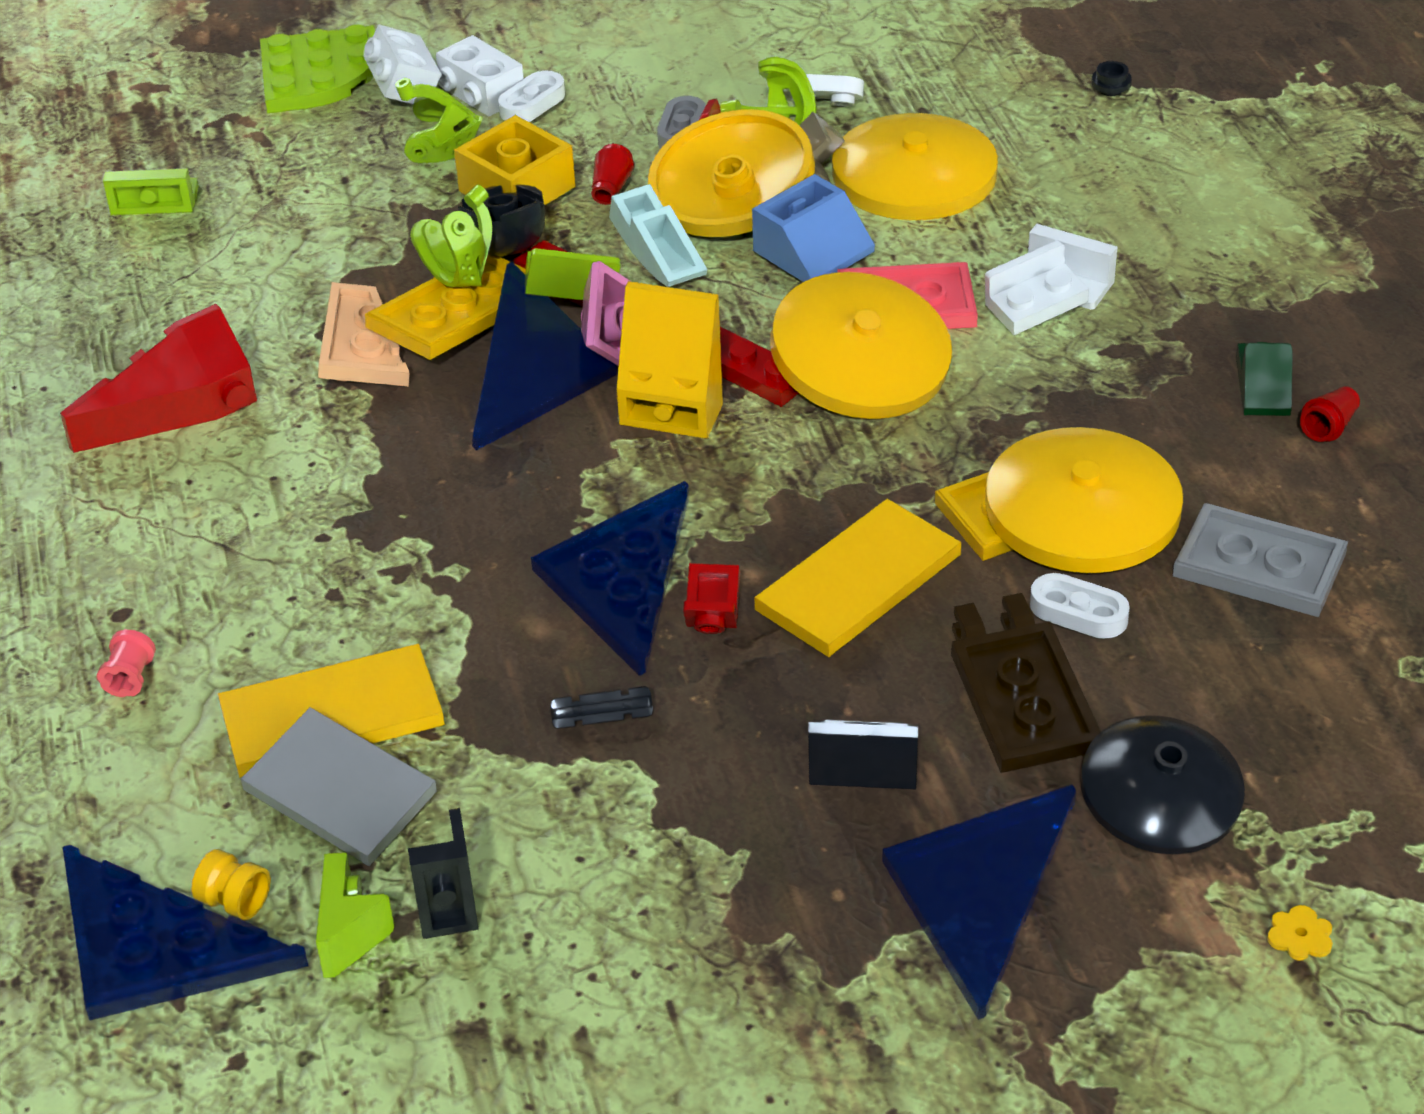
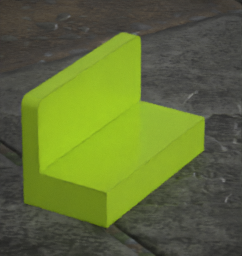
M188 168L107 171L103 178L110 215L193 212L199 187L197 178L189 176Z
M535 248L532 251H528L525 294L583 300L584 288L592 263L601 261L619 273L621 267L620 259L618 257Z

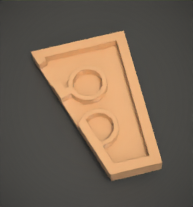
M332 282L320 352L318 378L334 379L341 382L355 381L409 387L410 372L406 363H402L400 358L399 344L365 328V314L383 305L375 286Z

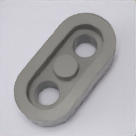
M680 96L673 98L666 104L657 128L658 146L660 149L676 133L699 121V117L706 106L702 99L694 96Z

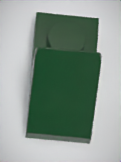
M1267 342L1237 344L1236 363L1243 415L1291 416L1293 354L1291 344Z

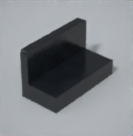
M460 808L449 809L453 841L408 848L423 939L479 930Z

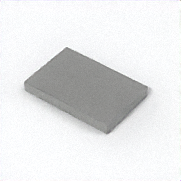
M1204 503L1174 563L1173 577L1319 617L1345 558L1348 541Z
M311 707L241 778L243 790L368 866L376 860L437 792L435 780Z

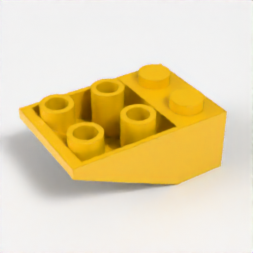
M631 281L627 282L625 286L617 378L619 425L708 439L723 405L718 294Z

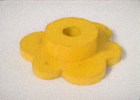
M1298 905L1291 908L1289 914L1281 911L1276 912L1272 916L1271 923L1273 927L1268 932L1267 940L1274 949L1288 951L1289 956L1298 961L1307 959L1309 955L1324 957L1331 952L1333 943L1329 936L1332 932V924L1326 919H1317V914L1312 908Z

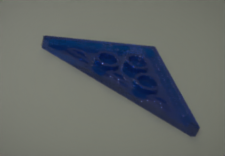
M513 262L506 265L473 431L472 447L476 451L616 375L617 371L616 364L586 347L581 328L548 296L525 294L526 275Z
M685 481L531 557L532 571L639 676L646 673L689 500V484Z
M1073 785L882 849V863L978 1020L987 1016L990 1001L998 982H1001L1015 948V941L1023 922H1026L1039 891L1040 881L1047 865L1051 862L1061 838L1068 814L1074 807L1076 789Z
M72 845L62 847L85 1009L89 1021L309 966L303 946L296 943L292 946L269 937L266 930L232 915L225 918L205 909L202 902L168 887H165L164 890L141 881L140 875L106 860L100 863L80 854L77 847Z

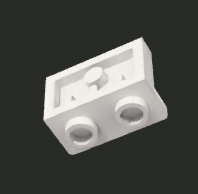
M1059 240L1037 248L985 273V305L1013 335L1089 302V288L1065 264V246Z

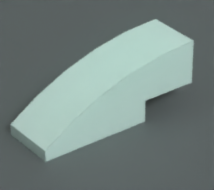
M650 184L612 196L609 218L635 257L658 281L670 287L707 274L705 264L670 205L663 207Z

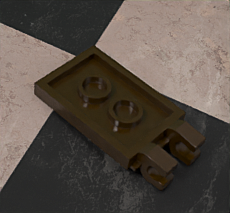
M1023 593L1003 596L1002 604L1007 612L1001 613L1000 621L1004 631L986 634L984 623L974 602L954 606V615L958 622L952 625L956 641H952L951 656L1000 773L1085 755L1089 745L1101 731L1051 622L1035 624L1033 613Z

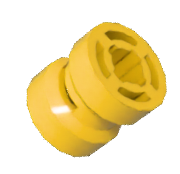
M214 849L207 853L200 861L192 880L191 891L193 898L198 902L210 907L224 905V909L229 915L241 920H249L259 912L267 899L271 878L266 868L252 862L241 865L233 854L221 849Z

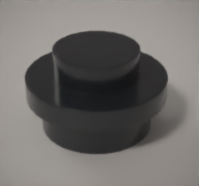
M1105 61L1097 66L1096 71L1092 75L1091 83L1096 90L1105 96H1118L1131 87L1132 76L1128 73L1129 69L1124 63Z

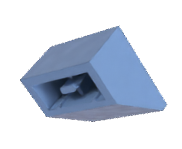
M816 174L752 208L753 251L802 282L820 275L837 273V269L847 268L875 252V244L845 191Z

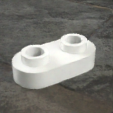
M539 71L527 76L499 96L500 117L505 121L517 115L531 122L565 97L563 76L554 71Z
M806 74L814 91L815 99L831 100L830 104L850 107L854 106L855 100L863 98L864 81L862 79L850 76ZM784 89V94L791 96V102L795 103L789 89Z
M1060 573L1042 575L1031 586L1030 608L1042 620L1102 639L1116 637L1127 628L1129 602L1117 591Z

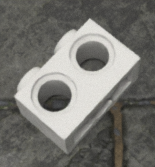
M378 24L373 37H370L365 44L364 59L384 97L402 101L395 87V83L402 78H409L412 85L425 84L437 86L442 74L420 35ZM416 97L402 102L413 104Z
M473 35L436 53L437 67L442 74L438 81L440 87L488 117L499 112V96L524 79L521 63Z

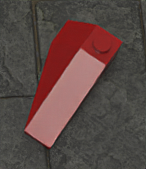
M217 304L175 321L163 331L166 337L146 353L142 349L137 351L129 358L132 364L115 378H103L60 412L68 445L73 453L218 420L257 402L250 364L221 308Z

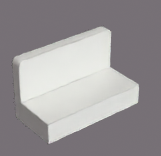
M1036 224L1029 232L1028 253L1059 240L1065 246V264L1089 288V302L1080 305V307L1090 310L1095 309L1114 283L1117 246Z

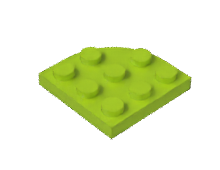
M356 24L345 29L329 31L315 29L304 34H275L269 38L260 39L267 114L328 105L351 96V90L364 79L365 83L368 84L374 76L364 59V48L367 40L373 37L375 33L374 25L363 26Z

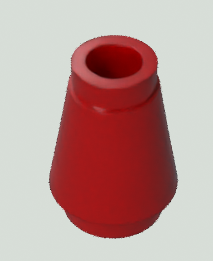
M615 143L607 144L595 155L591 196L599 204L610 205L612 196L619 194L634 171L633 156L626 147Z
M1343 386L1309 400L1303 406L1300 417V425L1306 436L1317 442H1329L1339 438L1360 406L1358 393L1350 387Z

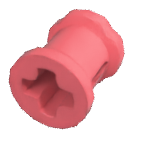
M124 629L117 631L112 636L109 644L110 658L100 666L96 678L101 688L109 694L117 697H133L141 691L144 683V678L141 675L144 666L153 660L156 648L153 641L142 632Z

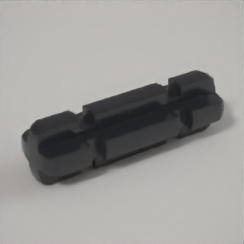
M640 686L628 688L627 694H621V690L618 689L580 694L579 700L572 701L571 696L553 698L550 702V711L554 728L562 729L575 727V721H582L584 726L624 720V715L631 714L632 719L649 717L653 713V702L649 687Z

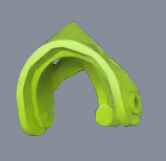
M768 57L758 62L759 74L766 78L769 87L767 107L741 105L738 99L724 101L720 104L721 113L743 109L765 110L781 114L787 118L796 116L794 122L798 125L812 112L816 114L815 95L807 75L797 63L780 57ZM783 89H789L795 106H789Z
M402 78L395 83L402 101H408L416 97L412 109L418 119L425 122H438L430 129L418 131L409 136L404 147L405 155L409 160L415 163L444 162L455 158L454 149L475 138L483 120L482 116L476 115L440 88L425 84L412 85L409 78ZM458 125L461 128L457 132H455L454 126Z
M476 185L464 196L465 202L476 214L479 230L474 225L471 216L463 211H454L447 214L442 221V225L435 220L423 219L416 222L411 229V241L422 262L438 281L448 287L482 286L481 278L492 238V220L489 210L484 204L489 195L480 185Z

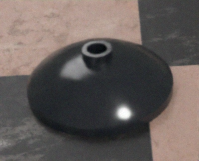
M1137 716L1110 725L1098 734L1089 745L1080 773L1081 790L1084 800L1096 820L1108 832L1123 842L1145 851L1160 854L1192 853L1219 842L1235 826L1245 797L1243 776L1231 752L1216 737L1204 729L1189 722L1166 716Z

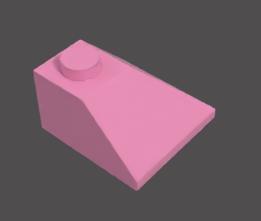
M597 261L591 265L584 288L581 333L586 347L619 366L625 286L630 280L601 261Z

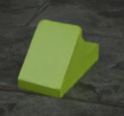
M347 853L324 854L316 945L323 977L333 978L387 938L394 930V921L388 895H362L360 875H351Z

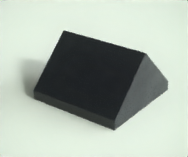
M820 719L809 721V785L916 790L919 724Z

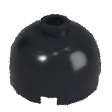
M515 184L516 192L503 193L502 185L485 188L489 197L484 201V204L489 210L492 220V238L488 255L499 256L512 261L522 255V252L530 249L541 237L545 227V207L542 191L536 187ZM463 198L461 200L462 207L458 205V210L470 215L474 225L479 230L476 214Z

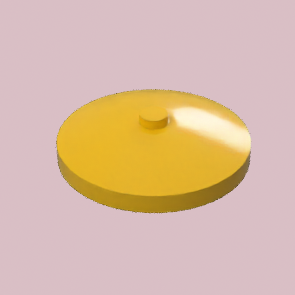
M733 110L703 118L685 127L670 138L652 161L648 174V184L652 186L663 207L671 206L687 234L702 237L734 236L753 231L752 208L814 175L815 159L807 134L793 120L781 114L765 110Z
M894 114L862 123L843 136L845 142L833 152L832 156L834 184L845 191L853 205L875 215L900 220H931L966 211L980 203L990 194L997 179L998 156L989 138L967 123L935 114Z
M830 273L811 278L799 284L779 304L770 334V347L774 362L791 387L803 397L822 408L856 418H891L910 413L922 407L941 389L952 357V343L948 329L938 312L924 298L900 283L867 273Z
M1069 427L1047 430L1025 437L1007 448L996 459L987 477L986 512L990 524L997 535L1022 556L1044 566L1059 570L1101 573L1122 570L1145 562L1162 551L1170 543L1177 532L1181 520L1183 505L1182 486L1171 465L1159 453L1144 443L1108 430Z

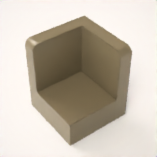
M812 112L799 126L805 131L811 143L815 159L814 174L829 182L830 179L822 163L845 141L839 131Z

